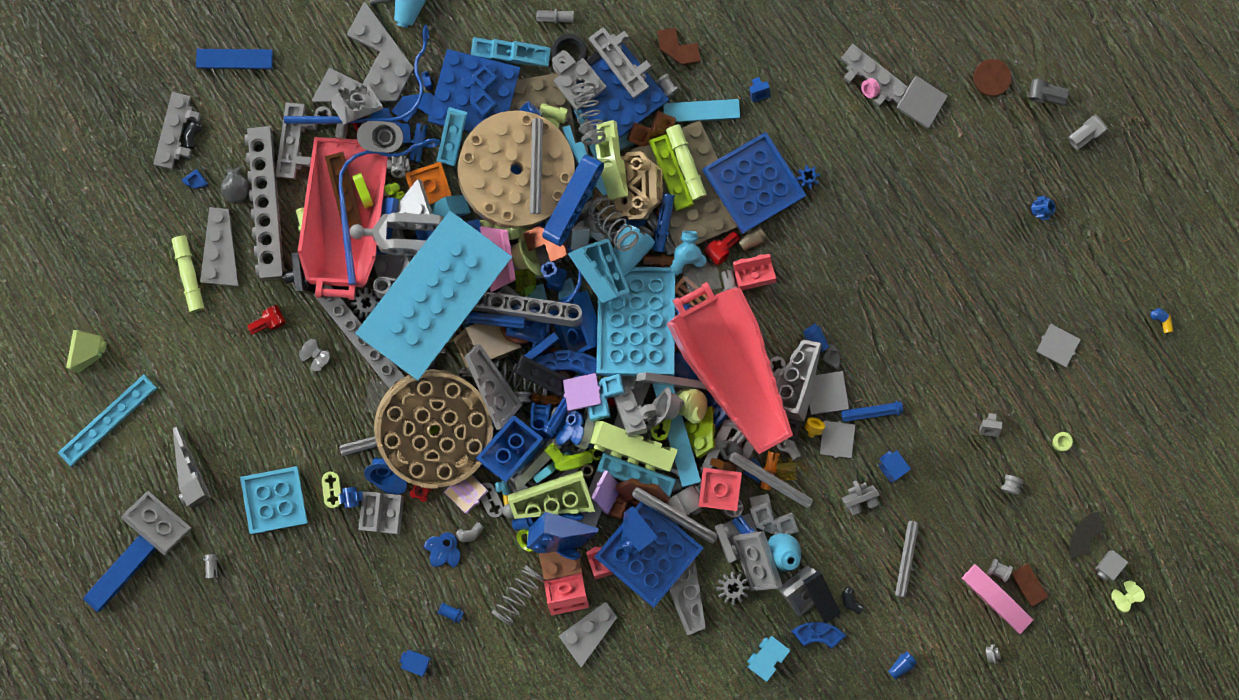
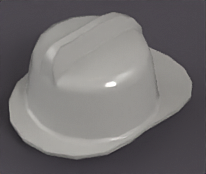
M367 121L358 129L357 140L360 146L368 151L394 152L402 145L403 132L395 123Z
M669 387L665 388L652 403L656 409V417L648 418V424L651 427H655L662 420L675 419L684 405V400L672 393Z

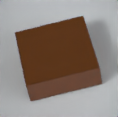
M711 458L709 465L722 470L736 472V464L723 459Z

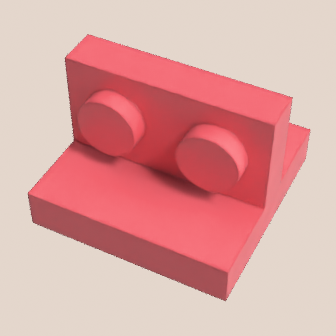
M703 468L698 506L737 511L742 472Z
M582 573L544 581L547 604L551 616L589 608Z

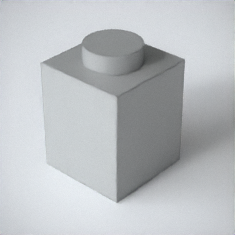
M1110 550L1095 570L1098 571L1097 575L1104 581H1114L1128 562L1115 551Z

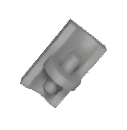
M857 480L852 482L854 487L847 489L849 495L841 498L852 515L862 511L859 504L866 501L869 508L879 505L877 498L879 492L875 489L874 485L867 487L866 483L859 485Z

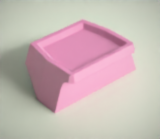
M480 226L482 235L512 256L508 230ZM512 259L490 286L491 292L516 280Z

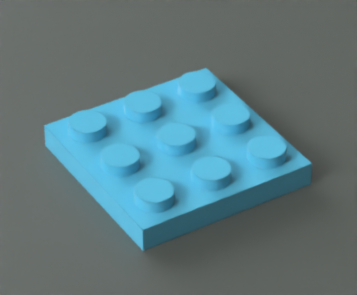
M298 466L240 477L250 534L308 524Z

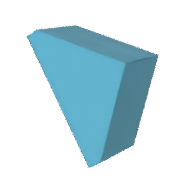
M463 195L446 196L430 205L433 215L445 217L449 211L458 217L470 214L468 203Z

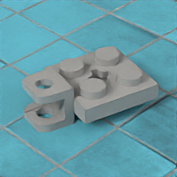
M561 51L552 58L553 69L558 74L553 83L575 110L578 106L573 102L576 96L572 94L571 89L577 84L576 81L595 84L596 89L594 91L597 92L591 97H578L575 102L579 105L591 101L607 89L606 85L584 58L576 63L566 51ZM584 86V88H582V89H581V87H579V88L575 89L574 91H575V92L587 91V90L593 88V86Z

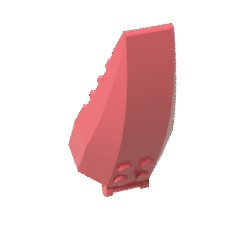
M705 282L695 291L680 299L677 297L672 300L679 314L669 321L667 326L679 350L707 390L756 452L760 454L793 436L786 411L782 405L781 396L777 389L776 379L772 373L771 363L767 357L758 322L741 288L734 287L714 295L709 284ZM706 294V300L687 310L683 307L688 302Z

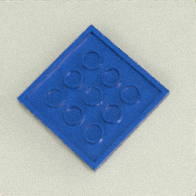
M624 44L621 45L623 48L622 52L631 64H635L637 67L641 65ZM601 57L590 67L606 85L607 89L592 99L599 101L597 105L582 107L579 110L582 113L591 110L601 111L595 116H585L589 121L597 119L602 120V123L611 120L616 121L618 138L620 139L631 130L634 122L641 123L669 102V99L648 73L645 74L646 78L644 81L649 86V89L633 99ZM578 80V81H576V83H577V84H580V83H584V81H579V80ZM590 102V103H587L586 105L595 104V103H597V102ZM591 112L585 115L595 114L598 112Z
M447 49L429 113L428 123L444 126L448 108L451 107L468 112L464 132L471 133L478 124L488 117L510 111L521 68ZM485 64L498 77V80L485 91L497 103V106L483 118L470 105L471 76Z
M766 132L702 169L742 234L806 197L804 190Z
M640 502L635 509L656 534L657 538L637 554H627L621 546L623 544L621 541L622 523L594 558L654 608L702 551L703 547L668 517Z

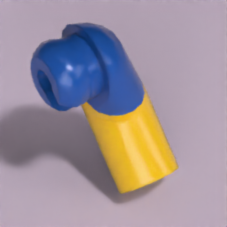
M1161 308L1151 311V318L1162 322L1164 333L1174 332L1171 316Z

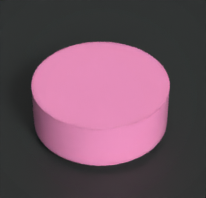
M873 78L865 80L861 85L862 92L867 98H874L880 93V85Z

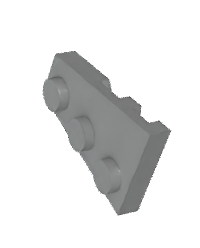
M606 602L559 635L580 667L584 665L617 619Z

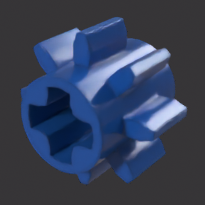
M805 165L804 171L798 170L801 176L797 177V181H801L802 188L808 186L809 190H811L812 184L818 185L819 182L815 178L820 177V174L815 173L816 167L810 169ZM808 174L812 175L811 179L805 180V176Z
M1040 196L1034 201L1031 209L1036 218L1047 220L1050 219V215L1054 214L1056 207L1051 198Z
M357 487L343 488V493L338 495L339 504L344 503L345 508L358 507L359 502L363 500L362 491L357 492Z

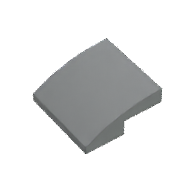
M363 491L358 530L400 534L404 496Z

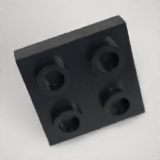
M298 252L292 253L293 271L283 273L284 282L286 284L295 282L296 292L315 294L316 284H310L306 280Z

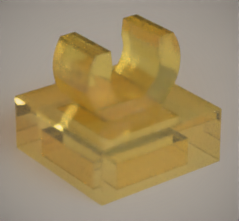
M789 458V463H782V459H779L776 464V477L782 481L796 480V462Z

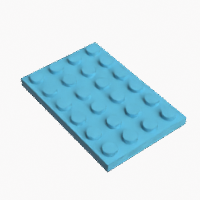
M634 267L624 277L630 291L629 293L604 303L598 298L597 376H613L616 374L621 376H637L638 373L644 372L674 376L675 340L667 326V323L675 317V306L672 301L675 299V273H672L671 267Z

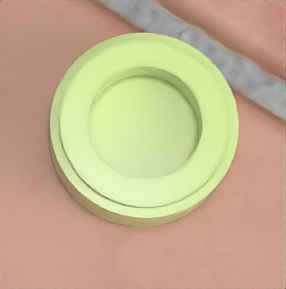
M1060 432L1053 438V446L1060 452L1069 450L1073 445L1071 435L1066 432Z

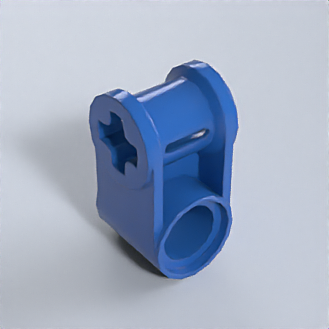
M532 402L530 428L544 439L547 434L543 432V426L547 425L550 420L551 404L539 405Z

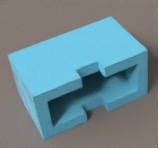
M772 636L769 639L765 637L759 645L760 651L757 654L753 653L747 661L749 663L748 668L766 682L776 669L773 666L776 662L781 663L790 652L787 647Z

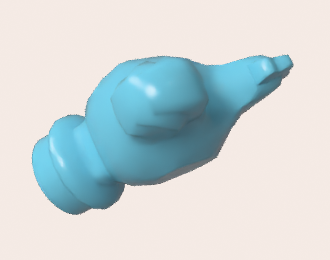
M682 231L680 238L683 243L677 246L674 251L673 264L670 266L672 273L676 275L682 273L683 267L687 264H694L697 267H703L706 264L705 256L701 254L700 248L695 245V242L698 240L696 231Z

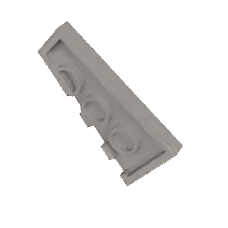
M209 207L200 278L201 283L239 287L229 209Z
M480 344L475 345L464 358L496 430L502 429L522 404Z
M694 559L668 590L687 636L706 628Z

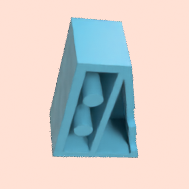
M609 238L568 253L602 303L630 292Z

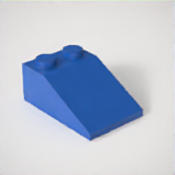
M513 415L476 457V460L506 483L537 455L544 446V439Z
M545 512L529 527L527 548L534 550L536 553H550L579 548L598 532V528Z

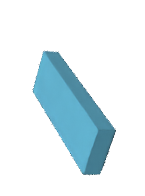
M451 107L448 108L437 162L452 166L456 165L468 112Z

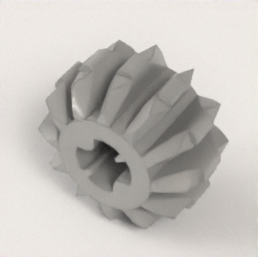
M365 288V294L358 290L357 292L360 296H355V301L357 302L351 303V307H356L353 313H359V319H362L364 315L366 319L380 302V298L377 295L375 296V290L373 289L369 294L368 288ZM367 300H370L371 306H367L365 309L364 301L368 302Z
M734 572L730 574L731 579L728 578L727 574H724L723 577L726 582L719 579L718 583L722 584L723 587L716 588L717 591L723 590L724 593H721L718 597L722 598L726 595L724 603H728L729 598H732V605H735V598H737L739 603H742L743 600L740 595L748 597V594L744 593L743 590L750 589L749 586L743 587L742 584L748 580L744 579L740 582L739 580L742 577L740 573L736 579L734 578ZM735 583L737 585L736 588H738V592H733L731 594L729 592L730 589H728V585H733Z

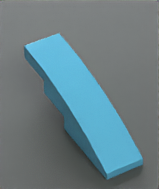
M474 37L472 39L471 55L499 62L548 67L551 48L518 41L508 42L498 39L487 40Z
M570 125L562 127L579 165L583 156L587 155L584 144L582 142L575 144ZM600 176L595 188L602 196H607L602 176Z

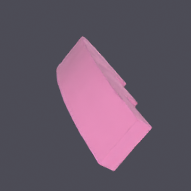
M974 564L962 577L965 583L1017 633L1021 634L1033 621L977 565Z

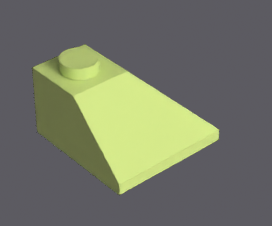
M73 330L66 368L79 373L101 358L102 353L106 350L105 338Z

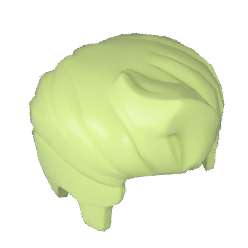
M694 388L678 391L676 395L684 400V405L678 414L683 415L691 423H700L708 407L707 398L704 393Z

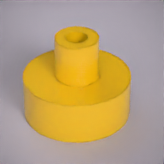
M810 417L807 419L804 427L808 431L807 435L814 438L815 435L823 433L825 424L817 418Z

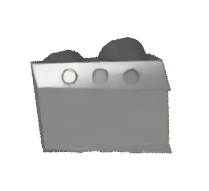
M356 85L351 90L347 87L338 88L337 94L331 99L332 109L336 111L343 125L383 109L382 104L369 85Z

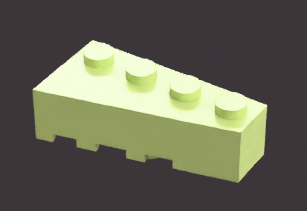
M603 421L595 422L590 441L596 450L602 452L605 449L611 451L610 455L621 459L624 456L628 458L627 462L635 465L639 463L644 464V468L654 472L656 469L670 472L678 451L672 447H663L661 443L656 441L644 440V437L640 435L628 437L626 430Z
M582 470L508 495V501L515 519L540 517L545 512L555 515L563 513L575 514L586 511L595 512Z

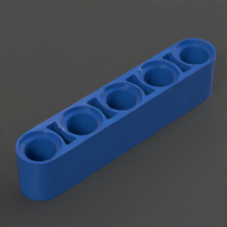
M589 155L583 156L544 228L543 239L559 247L565 243L603 172V162Z
M139 535L90 589L83 600L97 613L100 612L155 552L156 548Z

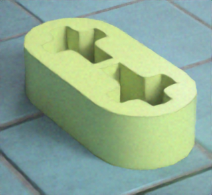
M327 472L322 477L324 502L330 508H338L341 505L339 504L338 495L342 494L340 477L334 472ZM330 475L336 478V481L333 482V489L330 488V483H326ZM331 491H334V496L338 497L335 505H332V502H328V499L331 498Z

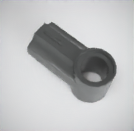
M1033 79L1028 99L1039 103L1046 101L1064 106L1068 97V89L1049 85L1044 80Z

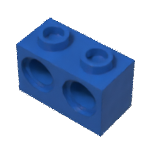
M891 450L879 458L881 462L877 464L891 483L911 469L897 450L894 453Z

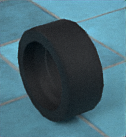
M574 34L560 36L552 46V58L558 54L560 47L564 43L571 42L576 44L581 51L576 63L582 58L587 59L585 42Z

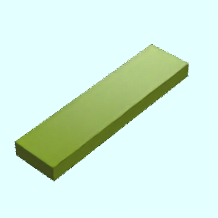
M665 134L649 140L657 165L662 168V178L669 194L675 195L673 202L675 212L693 206V200L684 182L685 179L675 153L672 150L668 135Z

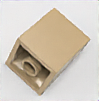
M474 324L465 328L454 338V342L467 368L468 364L464 357L475 345L480 344L493 363L496 359L500 360L515 353L521 347L516 343L506 340L501 333L500 326Z

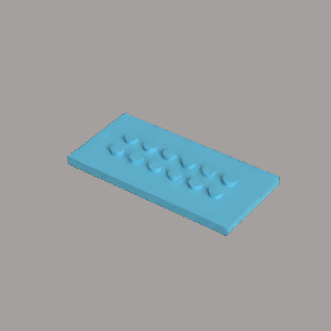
M449 211L356 331L355 335L415 380L419 381L512 259V256L453 212Z

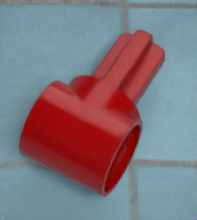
M731 232L722 241H712L705 248L704 253L716 265H720L729 256V249L740 238L737 233Z
M274 305L262 312V318L248 324L247 327L249 332L254 335L267 327L271 330L279 328L286 323V320L278 305Z

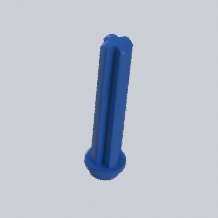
M471 312L464 320V323H467V325L473 323L523 329L526 320L524 317Z
M565 397L560 402L547 425L543 426V432L551 437L557 434L556 430L568 413Z
M895 401V403L843 410L841 417L843 422L894 414L900 416L903 413L902 402Z

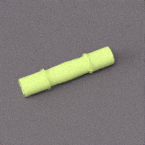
M674 125L666 129L672 150H675L679 166L686 179L684 182L687 184L692 200L696 201L706 197L707 194L701 181V175H698L681 126Z
M187 236L174 237L171 240L176 256L175 260H178L189 312L202 311L205 308L200 292L201 288H198Z

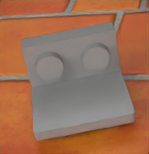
M746 514L742 516L750 528H754V532H757L751 515ZM733 520L714 527L728 564L739 560L732 537L741 533L732 523Z

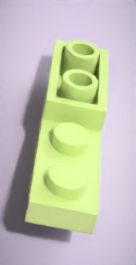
M611 120L596 125L597 129L604 130L603 133L606 135L604 141L595 144L597 159L604 163L601 176L608 198L612 201L627 197L628 191L625 163L620 157L617 122Z

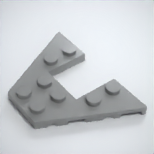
M364 2L347 33V37L378 51L379 54L363 84L329 68L312 99L313 103L331 102V99L337 94L338 88L347 87L351 90L356 85H369L380 102H397L413 73V66Z
M416 180L398 203L396 213L433 214L422 180ZM393 228L391 239H405L402 232L404 229ZM389 253L387 255H376L374 267L378 278L388 277L397 279L412 259L411 256L391 255Z

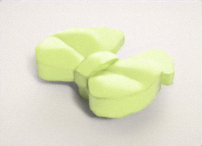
M1133 581L1124 582L1127 591L1125 596L1117 589H1114L1112 592V601H1115L1116 607L1123 613H1128L1134 602L1141 603L1145 599L1143 590Z

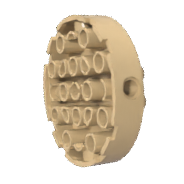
M526 111L501 112L482 121L466 138L458 161L459 186L465 200L474 212L494 225L512 229L535 226L551 217L575 172L573 153L562 132L547 119ZM540 118L543 120L541 212L536 215L530 214L532 120ZM518 166L521 173L518 175L513 174L511 167Z
M426 370L419 381L407 375L387 391L376 412L374 433L382 458L397 476L408 483L424 488H438L457 484L468 478L480 467L481 463L476 460V457L492 440L493 426L492 418L480 392L471 383L461 376L448 371ZM438 425V431L431 434L429 432L430 427Z

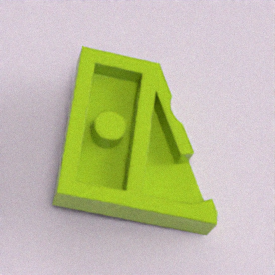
M713 406L707 408V412L700 423H691L689 420L684 422L690 445L699 459L716 449L714 438L715 424L713 420L715 409Z

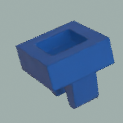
M759 77L752 79L753 84L749 87L753 103L771 97L767 81L761 83Z

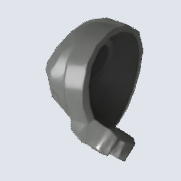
M237 167L234 170L228 168L226 170L227 176L221 184L222 196L230 203H241L248 197L249 183L241 175V167Z

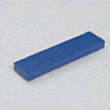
M197 49L196 52L197 69L272 70V50Z

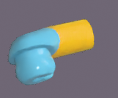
M496 482L495 490L496 492H502L503 505L505 506L509 503L508 495L512 494L507 482Z

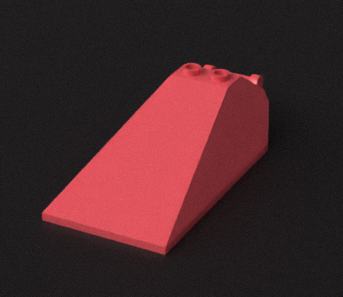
M314 137L298 254L306 280L310 284H316V298L328 296L355 300L356 287H364L366 285L376 258L377 244L373 236H363L361 239H353L351 237L356 285L350 286L348 283L342 223L325 156L344 152L347 161L353 155L366 151L360 146L358 140ZM366 154L357 157L347 166L362 221L361 226L368 229H373L381 218L387 160L389 157L380 154ZM359 173L364 178L374 206L366 209L352 177ZM323 285L349 286V290L323 289Z

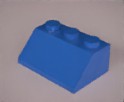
M588 291L578 292L570 304L578 305L581 308V324L576 327L553 325L562 350L586 354L597 349L598 318ZM572 294L566 296L565 298L557 302H564L568 300ZM557 310V312L553 316L558 315L559 311ZM575 312L570 313L569 317L577 318L578 314Z
M632 506L624 512L621 535L623 544L621 546L627 554L632 553V555H635L654 541L657 536Z

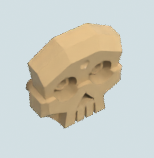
M626 152L625 156L620 157L624 160L627 172L628 196L612 201L609 200V205L615 206L614 212H620V219L647 220L652 210L662 203V168L653 163L644 152ZM594 187L592 191L593 200L602 196ZM627 198V203L624 205L623 200ZM607 200L601 201L596 206L598 212L606 206ZM608 207L601 214L602 218L609 216L614 208ZM613 214L608 218L607 222L616 221L619 214Z

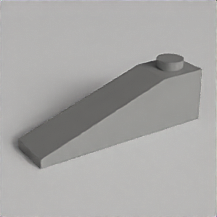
M802 340L791 355L790 361L784 369H781L776 379L777 389L783 402L782 405L789 419L803 422L805 420L810 404L821 343Z
M174 427L173 435L178 484L181 492L179 498L183 505L186 504L187 507H193L212 497L180 428Z

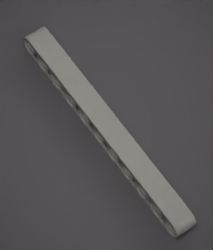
M388 277L377 278L373 284L377 297L382 299L397 279ZM382 285L388 286L384 291L378 290ZM486 292L481 298L483 302L476 305L471 311L524 317L525 320L571 327H576L582 322V310L578 305ZM494 302L502 303L500 307L492 306ZM515 304L521 306V308L518 310L511 309V307ZM533 307L540 308V311L537 313H532L530 310ZM552 310L559 311V314L556 316H552L549 313ZM575 312L578 314L577 318L569 317L570 313Z

